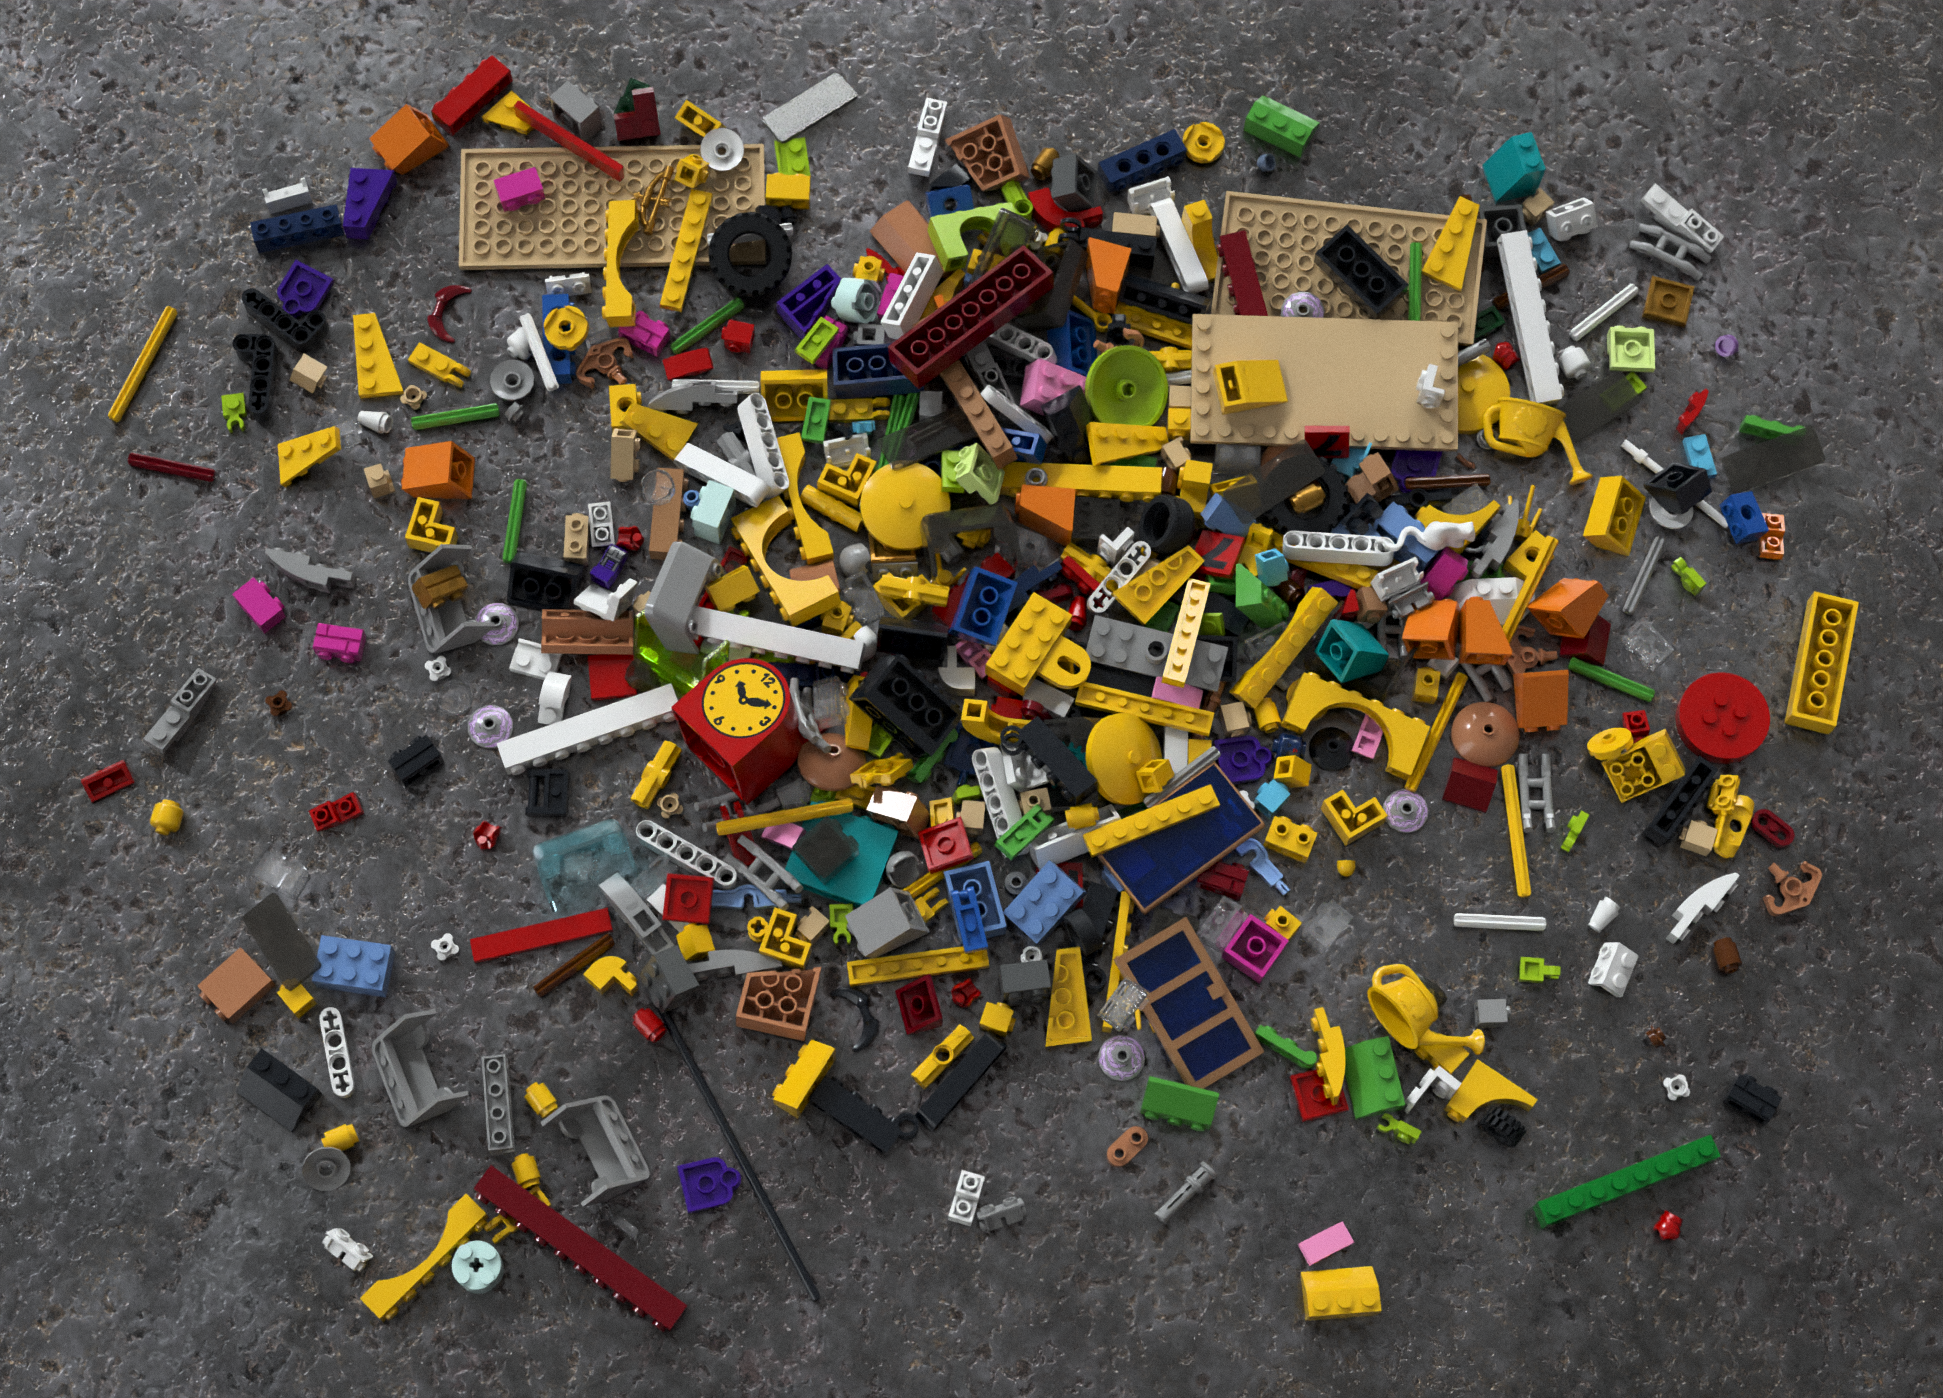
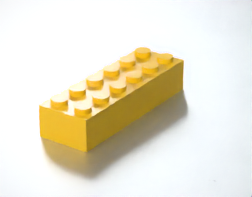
M1816 591L1807 600L1784 724L1828 735L1836 727L1859 602Z

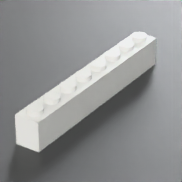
M1527 230L1501 234L1497 239V245L1530 401L1547 406L1558 404L1564 396V389L1558 380V363L1554 361L1555 346L1553 341L1550 342L1549 338L1550 323L1545 319L1546 304L1540 295L1542 285L1540 279L1536 276L1537 261L1535 257H1532V238L1528 237Z
M695 606L692 612L698 623L697 632L692 637L693 640H698L699 637L708 638L707 642L720 645L721 642L730 643L729 647L742 650L743 646L752 648L751 652L765 655V651L773 652L774 657L787 659V656L796 657V662L809 664L810 661L819 662V667L831 669L832 665L841 667L840 671L854 674V670L860 671L866 647L864 642Z
M670 683L496 744L507 775H518L527 768L544 766L547 764V761L567 758L570 753L576 751L585 752L593 745L599 743L600 745L608 744L616 737H628L642 728L648 730L655 727L657 723L674 721L676 719L671 707L678 700Z

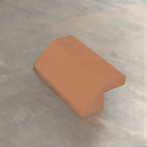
M909 200L884 214L870 230V233L905 273L916 252L935 255L944 271L927 232L929 223ZM955 270L944 271L941 278H949Z
M542 609L541 653L633 655V611H624L613 622L602 619L599 615L590 611Z

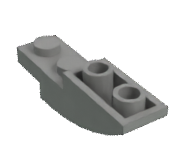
M983 340L965 354L966 362L980 390L983 391L987 385H991L1015 403L998 364L994 362L986 342ZM989 403L993 411H997V409Z
M716 381L691 382L658 394L649 401L648 408L663 413L666 410H675L676 413L685 414L693 410L694 402H698V405L708 406L711 403H720V406H733V403L738 401V390L716 389Z
M1514 499L1510 505L1506 503L1499 513L1502 517L1499 521L1494 519L1488 527L1487 531L1490 533L1487 537L1488 543L1482 551L1484 556L1481 560L1476 558L1471 565L1470 570H1472L1469 579H1480L1488 567L1497 571L1502 564L1516 533L1519 517L1518 500Z
M266 548L265 553L268 560L284 575L304 586L330 593L332 585L354 589L356 579L353 572L349 569L341 567L331 569L324 564H316L314 566L311 556L307 553L300 551L290 553L282 548Z
M197 668L170 700L171 706L143 738L144 744L164 754L174 740L178 742L204 706L217 682V678Z
M618 872L598 885L621 919L630 926L651 956L674 946L661 928L662 924Z
M744 950L709 951V961L688 964L697 981L706 980L707 976L711 975L725 977L734 971L736 979L742 980V982H745L747 973L783 972L781 961L767 955Z

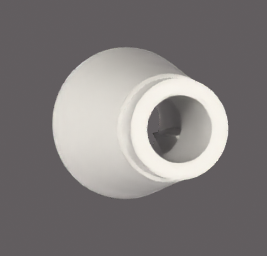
M360 411L357 419L359 424L380 434L388 433L393 424L392 416H389L386 412Z
M1607 897L1603 901L1600 900L1588 926L1600 933L1619 915L1620 906Z

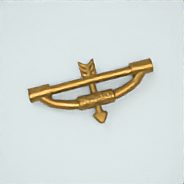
M666 166L665 171L658 174L651 181L649 186L646 187L644 195H641V192L633 194L636 200L642 199L640 204V220L644 227L643 233L645 235L651 236L660 205L670 208L668 203L672 199L663 197L674 172V168L671 166ZM660 179H663L657 198L652 197L654 187ZM650 201H654L655 204L650 219L646 221V209H648Z

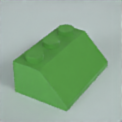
M1262 95L1255 101L1248 113L1243 130L1301 158L1320 122Z
M1240 563L1236 564V607L1261 629L1287 625V617H1289L1288 605Z
M1389 1036L1365 1040L1345 1048V1078L1355 1119L1401 1111L1405 1106V1101Z
M1149 1076L1140 1113L1145 1114L1144 1117L1150 1120L1161 1118L1168 1120L1167 1123L1171 1125L1181 1126L1186 1124L1190 1125L1191 1129L1204 1132L1205 1129L1209 1130L1211 1127L1219 1093Z

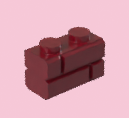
M1221 859L1199 875L1195 887L1240 901L1249 870H1246L1245 866L1240 863L1234 862L1230 865L1224 863L1223 859Z

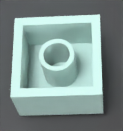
M709 480L707 486L701 488L699 499L701 500L698 506L693 507L690 518L692 519L695 536L720 545L736 508L734 488Z

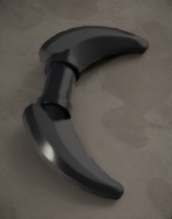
M834 421L827 424L826 431L840 432L845 436V440H849L853 435V428L844 422ZM804 424L794 429L791 434L802 433Z
M840 987L830 992L831 996L849 999L857 1005L861 1012L864 1027L858 1043L852 1048L853 1052L860 1051L874 1040L879 1027V1021L874 1019L868 1007L869 996L862 990L854 987Z

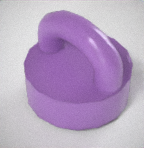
M1727 334L1717 339L1715 349L1722 357H1728L1738 352L1739 344L1734 336Z

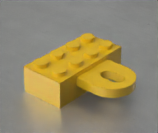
M1033 592L985 664V674L1024 697L1037 675L1059 688L1073 689L1079 687L1087 680L1090 674L1091 661L1088 653L1082 647L1064 637V634L1071 625L1073 615ZM1060 659H1067L1080 668V672L1071 674L1060 668L1057 662Z

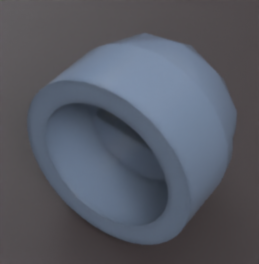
M1264 154L1258 158L1257 166L1261 171L1274 170L1276 161L1272 154Z

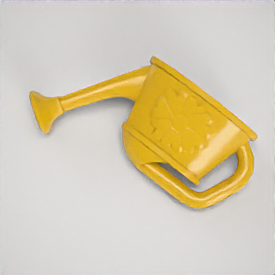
M1499 397L1498 404L1490 406L1485 411L1482 424L1486 442L1491 448L1526 458L1536 457L1548 451L1550 442L1553 438H1556L1562 443L1573 468V477L1569 484H1581L1593 477L1591 473L1585 472L1582 466H1580L1563 420L1566 418V414L1563 411L1541 403L1511 397ZM1496 413H1499L1500 435L1498 438L1503 442L1497 441L1493 436L1491 419Z
M1393 964L1380 967L1373 973V987H1370L1367 991L1370 1006L1383 1027L1400 1044L1409 1049H1415L1418 1045L1465 1046L1471 1048L1476 1055H1480L1483 1052L1485 1037L1480 1029L1474 1030L1470 1036L1466 1037L1438 1035L1429 1029L1432 1023L1438 1019V1005L1433 994L1430 993L1410 967L1404 964ZM1397 973L1405 975L1400 980L1382 985L1381 980L1385 975Z

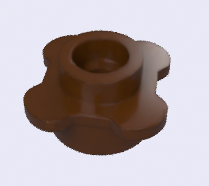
M283 690L274 696H267L265 699V703L271 708L270 713L272 716L284 714L292 708L291 702H288L286 698L287 693Z
M1651 1025V1029L1645 1032L1655 1048L1661 1045L1665 1047L1663 1042L1666 1040L1665 1035L1659 1027L1654 1029Z

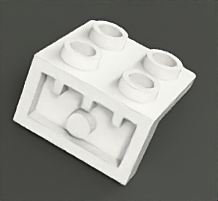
M629 578L623 585L620 584L614 593L591 584L574 599L573 604L579 606L584 611H590L599 615L602 619L614 622L632 604L638 582Z
M1018 746L1017 748H1007V749L1010 750V751H1015V750H1017V749L1019 748V746ZM1002 750L1007 785L1019 792H1024L1049 782L1046 777L1047 773L1042 768L1039 770L1031 761L1032 757L1027 752L1010 756Z
M1440 1066L1435 1071L1430 1068L1418 1084L1421 1086V1089L1415 1087L1406 1099L1405 1104L1408 1106L1404 1111L1408 1114L1429 1086L1434 1088L1433 1092L1438 1097L1450 1100L1462 1083Z

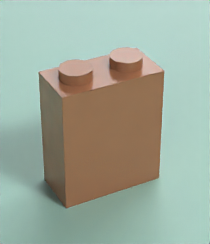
M240 947L197 986L202 991L199 996L208 1005L213 1003L217 1007L214 1012L223 1021L228 1019L234 1024L276 985Z

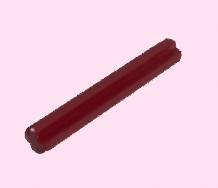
M133 452L128 456L130 466L213 482L216 476L215 470L211 468Z

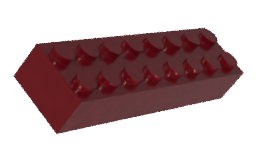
M1023 245L889 345L890 362L920 389L1054 288L1053 272Z

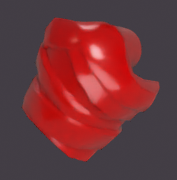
M1501 342L1496 345L1492 360L1507 370L1516 361L1518 362L1520 358L1514 351L1511 343Z
M637 526L618 528V542L616 546L625 547L632 551H637L642 546L644 538Z
M482 821L481 825L475 828L473 832L474 840L479 848H493L496 845L502 827L493 826L487 821Z
M971 978L963 981V983H958L951 989L953 1003L964 1008L970 1007L973 1001L977 1000L982 994L974 986Z
M1664 1211V1214L1659 1218L1660 1220L1654 1225V1231H1659V1237L1663 1241L1667 1239L1676 1240L1679 1238L1683 1219L1668 1211Z

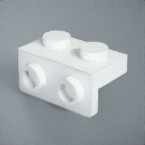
M1432 364L1428 365L1426 371L1422 370L1416 386V390L1419 391L1417 403H1421L1423 407L1430 409L1438 408L1445 394V390L1433 387L1438 366Z
M1127 527L1113 542L1102 534L1099 537L1098 556L1114 567L1134 544V531Z
M1620 942L1604 943L1599 951L1598 959L1591 971L1588 983L1592 986H1601L1616 997H1622L1638 955Z

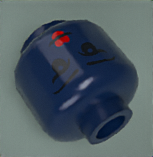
M1283 732L1280 734L1279 739H1274L1272 752L1276 753V759L1277 757L1292 755L1304 759L1306 742L1303 741L1301 735Z

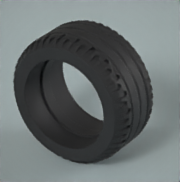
M1168 494L1156 496L1147 504L1142 513L1139 524L1141 541L1148 543L1152 552L1165 556H1172L1185 548L1193 535L1195 517L1191 505L1184 499ZM1170 516L1169 525L1164 534L1165 525Z

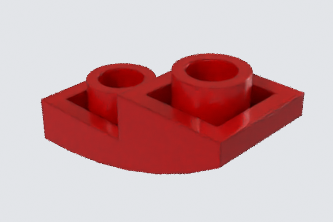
M707 347L684 352L662 360L667 379L670 382L673 379H680L688 375L696 376L714 369Z
M1706 388L1700 393L1696 391L1687 400L1689 404L1685 409L1686 411L1678 418L1680 422L1676 427V430L1681 435L1690 428L1702 410L1709 392Z
M1645 710L1622 713L1623 728L1631 732L1633 744L1649 736L1650 727Z
M354 792L334 802L327 801L309 810L318 832L341 825L364 814L358 797Z

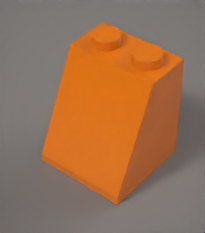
M408 104L404 105L369 138L374 144L373 150L385 159V166L389 170H394L402 175L450 146L428 115Z
M1089 237L1085 267L1093 309L1101 313L1114 314L1123 280L1128 273L1131 248Z
M453 441L405 448L403 478L401 480L403 491L414 498L472 499L474 456Z
M1022 484L1021 492H1016L1015 514H1019L1018 522L1066 547L1071 543L1076 489Z
M1563 578L1532 601L1527 608L1550 635L1584 639L1609 595L1598 581Z
M1478 596L1466 599L1460 609L1459 663L1505 665L1512 655V649L1490 600H1483V597Z
M1452 599L1432 600L1431 604L1417 610L1414 603L1411 604L1414 612L1408 615L1402 636L1409 658L1455 660L1460 622L1458 601Z
M1568 670L1513 674L1518 728H1524V732H1537L1538 727L1546 726L1547 731L1561 730L1560 725H1567Z

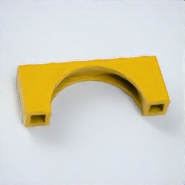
M779 495L759 504L758 507H753L731 518L733 527L730 530L735 540L740 539L742 552L745 556H750L751 560L749 561L754 572L759 571L761 574L759 578L765 589L769 587L771 600L774 605L779 604L781 607L779 612L784 621L788 620L791 626L795 627L841 604L839 592L829 575L809 581L791 580L776 574L765 562L766 552L772 539L778 532L792 523L789 511Z
M1304 672L1298 681L1280 726L1302 735L1310 721L1326 710L1344 707L1361 711L1378 724L1385 736L1388 746V762L1385 772L1407 780L1412 775L1430 726L1426 725L1422 719L1405 716L1404 712L1399 709L1384 707V704L1378 700L1363 698V695L1357 691H1347L1336 682H1326L1320 679L1321 677L1318 674Z

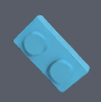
M1538 228L1529 232L1528 237L1530 236L1533 242L1532 257L1536 258L1537 270L1540 275L1560 266L1561 262L1542 229Z
M1706 434L1684 438L1682 442L1689 465L1706 469L1708 479L1715 478L1717 472Z

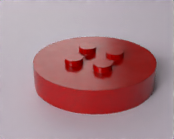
M1717 672L1698 678L1686 689L1678 702L1675 721L1681 740L1692 753L1698 757L1701 756L1708 762L1732 764L1748 758L1762 744L1769 730L1770 712L1764 696L1754 684L1732 673Z

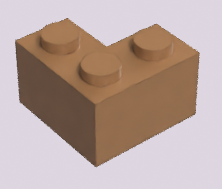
M1378 452L1365 457L1359 463L1363 473L1352 476L1345 483V485H1348V493L1355 504L1366 493L1370 494L1377 502H1380L1399 490L1391 471Z
M877 785L866 809L873 819L892 824L900 834L919 839L918 832L926 829L930 820V813L926 809V805L919 800L917 794L909 791L905 794L892 786L881 787Z

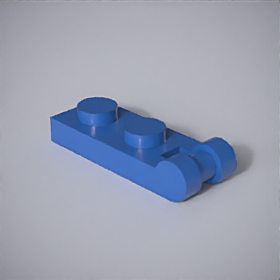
M966 887V890L959 892L958 890L950 891L965 954L988 949L974 887ZM966 899L969 900L970 904L961 906L960 901Z

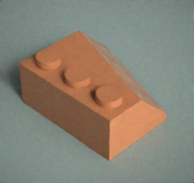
M999 114L945 140L956 153L955 155L968 169V172L982 191L1000 189L1012 180L1020 183L1030 178L1011 119Z
M814 967L810 970L791 969V971L786 972L765 971L747 973L736 1013V1026L805 1042L816 998L821 967Z

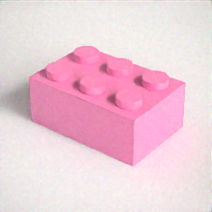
M1040 358L1025 367L1020 406L1044 416L1040 406L1078 385L1081 386L1085 395L1086 377Z

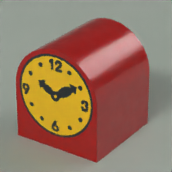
M742 658L720 665L671 707L687 748L746 805L793 765L802 747L803 736L798 730V716L787 681L778 669L759 659Z

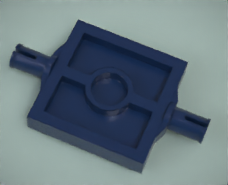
M958 722L956 727L958 738L956 741L951 742L944 766L957 770L960 773L956 783L960 787L961 782L962 785H966L969 776L977 777L972 763L974 751L990 747L998 748L999 745L975 737L963 727L962 723Z

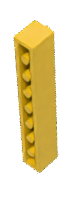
M1011 462L1002 468L1005 471L999 496L1009 495L1016 498V492H1021L1022 484L1026 485L1025 476L1027 472L1033 468H1040L1047 474L1048 481L1046 486L1076 489L1075 498L1078 500L1095 498L1101 501H1110L1111 499H1120L1123 502L1143 500L1149 503L1156 496L1162 495L1163 471L1162 467L1108 465L1093 467V465L1042 463L1040 465L1028 462ZM1036 477L1032 481L1039 482L1041 479Z

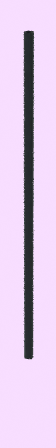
M647 990V992H648L650 998L652 999V996H651L649 990ZM656 1007L813 1302L821 1298V1295L669 1011L661 1014L660 1010Z

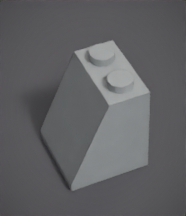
M890 887L845 916L850 933L855 935L858 941L857 948L865 957L877 958L929 933L910 892Z

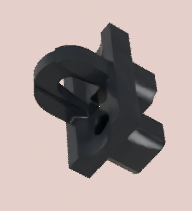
M1113 314L1112 323H1108L1106 343H1112L1114 347L1116 346L1115 344H1121L1120 346L1128 345L1129 340L1123 335L1124 328L1130 329V324H1126L1125 314Z
M1366 493L1356 505L1350 503L1346 508L1350 512L1340 523L1351 535H1365L1369 530L1368 524L1373 518L1379 519L1383 514L1382 507L1370 494Z

